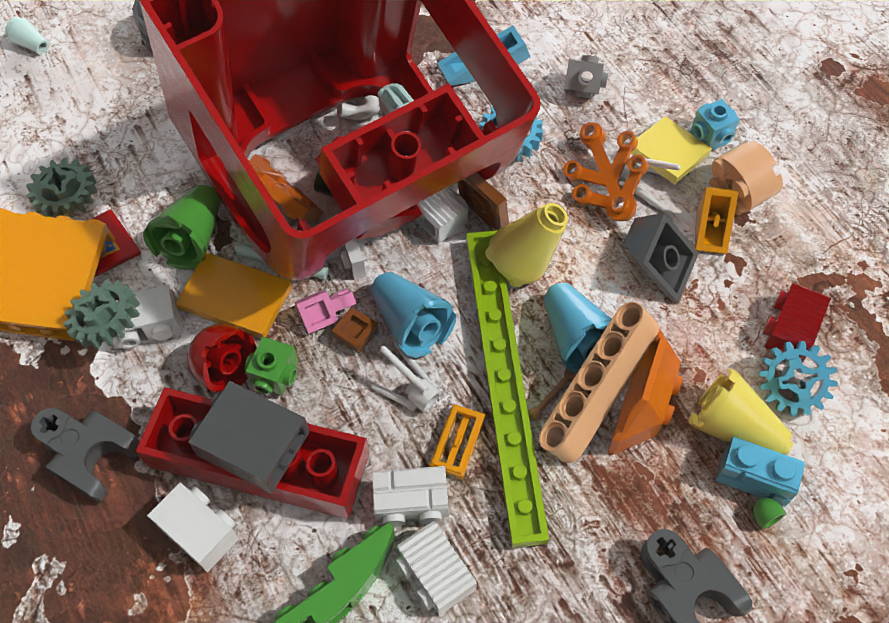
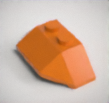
M660 328L657 337L631 376L607 453L615 455L657 436L662 424L666 426L670 424L675 406L669 405L671 395H678L683 377L677 375L681 362Z

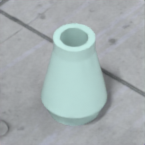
M14 17L8 21L5 33L11 42L35 51L39 55L47 51L49 41L26 18Z

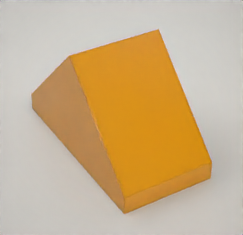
M705 187L696 211V250L728 253L739 191Z

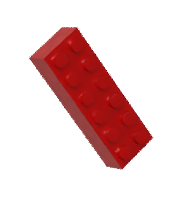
M166 387L163 388L135 451L147 467L349 520L370 455L367 438L307 423L310 433L275 490L270 494L198 457L188 443L191 431L198 421H203L211 409L213 399Z

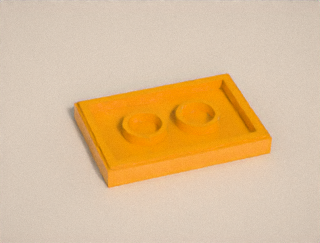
M206 252L204 260L199 262L175 304L182 311L219 324L238 327L244 332L262 339V337L268 335L293 285L290 280Z

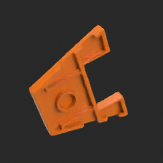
M254 154L248 160L272 199L283 206L281 210L294 221L304 218L306 221H317L324 213L300 189L294 188L287 182V177L283 173L273 169L270 166L271 162L264 156Z

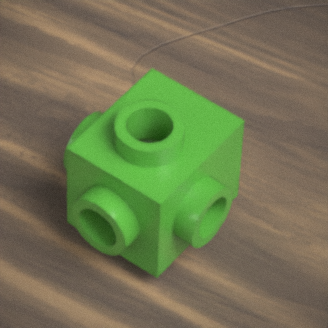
M262 337L255 353H251L245 363V372L255 391L264 395L274 393L283 396L287 386H292L297 376L296 366L299 362L294 346Z

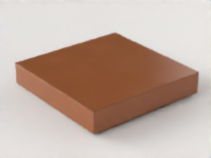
M476 172L457 182L459 195L465 200L468 207L490 228L495 231L509 224L507 199Z

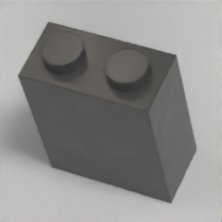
M229 381L224 390H220L214 396L211 402V409L203 421H198L193 427L188 443L198 457L272 494L310 433L305 417Z

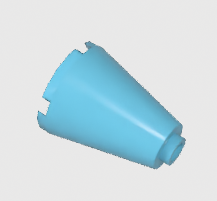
M394 272L381 274L374 280L371 287V295L399 348L407 356L414 358L426 356L432 352L429 348L436 342L442 345L447 340L456 323V314L453 312V306L448 301Z
M558 283L552 285L547 290L543 302L562 362L570 372L577 374L612 318L569 283Z

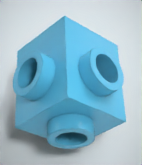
M720 99L711 104L706 103L696 111L690 133L696 139L712 148L711 151L732 141L740 119L736 112L723 99Z

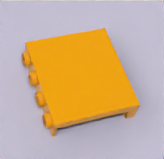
M0 208V332L74 341L67 333L68 329L63 324L68 320L64 313L69 309H73L74 306L70 303L72 299L79 300L82 297L79 291H90L105 241H115V237L105 223L96 219L79 221L63 215H59L56 218L45 217L35 212L20 214Z

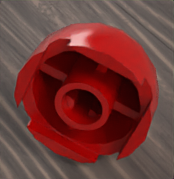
M216 324L204 328L195 336L187 353V365L193 378L199 384L210 391L219 392L224 390L229 381L240 386L246 382L248 377L247 374H244L245 363L251 353H255L257 346L253 337L242 329L226 324Z

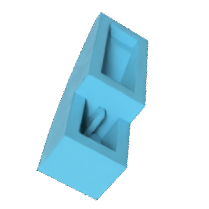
M513 25L497 34L517 64L531 57L525 42ZM456 52L437 63L451 86L475 81Z

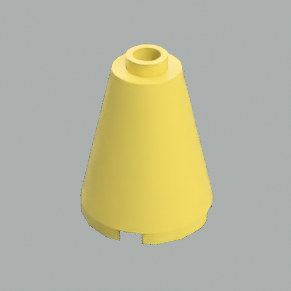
M728 368V377L720 374L708 387L697 403L702 407L700 413L696 415L692 412L688 423L695 429L727 443L734 436L787 455L793 446V442L790 441L792 437L790 430L743 377L732 368Z

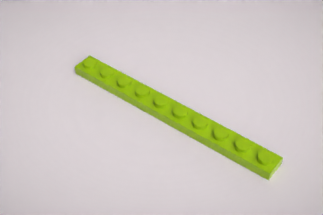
M498 230L466 233L512 548L548 544L549 534L506 277L496 269L485 254L486 249L489 247L490 239Z

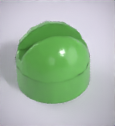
M767 497L759 499L753 508L755 521L762 530L774 525L787 514L776 500Z

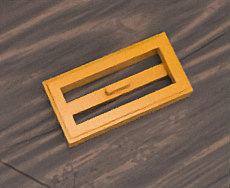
M452 404L429 467L445 466L447 476L451 474L456 476V479L463 481L485 421V414ZM457 415H463L446 463L441 462L440 460ZM470 419H475L476 421L459 467L453 466Z

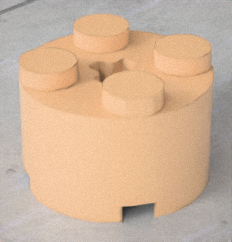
M748 140L744 141L712 162L713 178L709 180L711 188L739 191L735 210L736 215L752 210L782 190L783 180L781 173L776 176L772 168L777 164L770 152L756 141L747 143Z

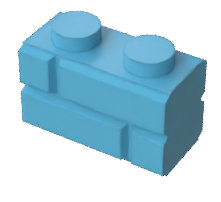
M733 436L724 449L715 481L760 498H772L780 505L786 507L799 491L805 462Z

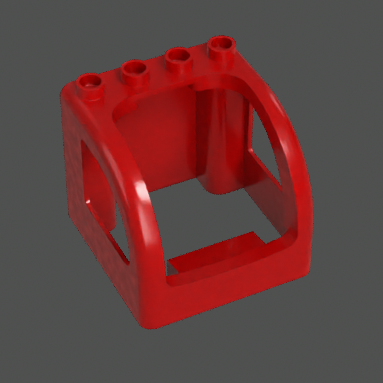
M139 0L169 118L247 241L274 272L289 280H303L320 272L324 267L326 258L333 251L450 185L476 172L485 180L501 173L518 155L540 110L541 102L539 95L473 0ZM421 2L490 101L497 116V127L490 120L480 130L451 85L448 83L433 90L413 61L411 50ZM389 84L401 85L414 101L321 148L320 174L342 212L313 228L310 227L305 218L298 221L297 230L290 227L247 158L250 153L261 143L339 105V103L368 95L378 97L379 90Z

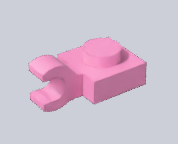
M345 288L334 293L331 297H329L328 292L324 289L294 303L306 332L310 334L338 322L339 320L335 312L356 304L352 291Z

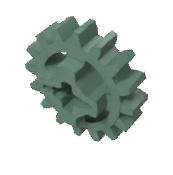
M63 158L61 164H56L54 160H51L50 167L39 166L41 171L39 175L31 174L30 177L34 183L26 184L30 192L27 194V198L38 214L43 213L45 217H52L53 214L57 217L68 213L73 218L75 210L86 211L84 204L94 202L90 194L98 192L95 186L97 181L86 164L81 165L77 159L73 160L71 164H69L67 158Z
M105 279L100 287L94 282L91 285L90 291H79L82 297L79 300L72 299L70 303L74 306L73 309H69L64 313L68 320L63 324L68 329L67 333L76 343L79 342L84 348L91 344L95 349H99L104 341L111 346L113 345L114 337L118 336L123 339L125 337L123 330L135 326L131 318H136L140 315L136 309L140 302L128 285L124 286L120 280L112 284L108 279Z

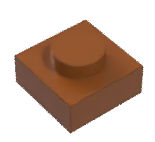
M350 307L331 332L335 339L360 353L379 328L376 321Z

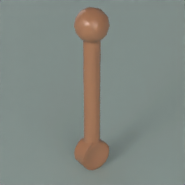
M566 368L561 381L537 407L530 408L529 417L533 420L540 419L542 410L569 381H573L576 373L570 372Z

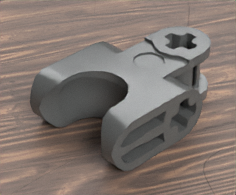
M47 408L35 415L31 422L32 434L50 452L55 454L45 468L54 476L96 503H101L108 495V489L94 476V467L97 461L103 455L111 452H120L130 458L138 456L135 452L140 442L137 436L94 410H91L82 423L59 409Z
M660 529L653 532L642 546L640 552L641 562L657 582L646 591V595L655 611L665 623H699L695 615L694 606L696 599L701 597L717 601L731 616H745L752 610V599L712 550L704 548L694 555L683 539L669 529ZM665 548L668 555L659 556L656 553L657 549L662 550Z

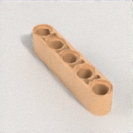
M633 301L627 302L617 310L539 434L541 447L560 461L572 463L583 454L659 332L658 322L641 304Z

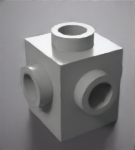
M582 55L581 60L569 59L564 89L575 90V96L592 98L593 93L599 94L600 87L606 88L609 71L603 70L604 63H598L599 57ZM583 72H591L593 78L590 81H584L582 79Z

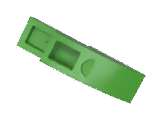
M390 522L382 528L380 525H377L368 530L362 537L363 541L352 549L345 547L338 551L331 558L332 563L327 566L333 580L330 583L324 581L317 584L308 592L307 596L309 598L299 605L291 604L282 609L275 616L276 621L273 623H340L370 590L390 555L396 539L394 528Z

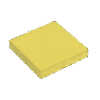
M664 116L637 138L638 145L631 154L642 155L647 159L679 164L680 170L649 166L675 185L710 155L712 148Z

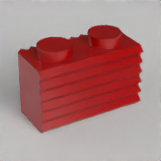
M793 282L787 292L781 290L773 308L779 310L777 316L769 317L762 333L768 336L764 347L766 349L776 347L783 352L785 351L784 342H791L794 349H796L799 341H805L806 350L809 351L815 343L831 297ZM799 355L803 363L806 357Z

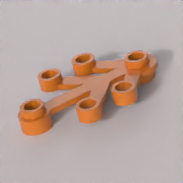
M586 123L580 130V140L588 149H591L599 171L583 168L576 160H570L564 165L563 173L570 181L582 180L607 188L610 196L593 193L587 185L579 184L573 189L572 197L580 205L591 204L605 208L607 215L614 221H628L636 213L637 201L633 195L642 175L648 171L649 164L642 155H634L629 159L631 152L638 145V139L633 132L624 131L617 138V144L620 147L611 165L603 146L606 141V132L598 123ZM632 138L630 143L624 145L627 139ZM642 162V165L639 168L634 169V166L637 163ZM627 163L630 174L621 189L618 181ZM577 167L576 171L570 174V171ZM586 191L585 196L582 197V198H579V195H580L582 192ZM624 202L621 208H617L620 203Z

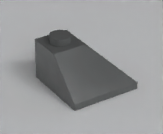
M665 212L634 218L624 244L639 266L673 304L679 303L699 255L698 251Z

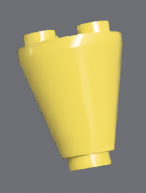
M555 203L543 205L499 229L490 239L489 247L485 252L486 257L507 278L509 284L514 287H521L523 284H532L543 276L566 229L568 221L566 211Z

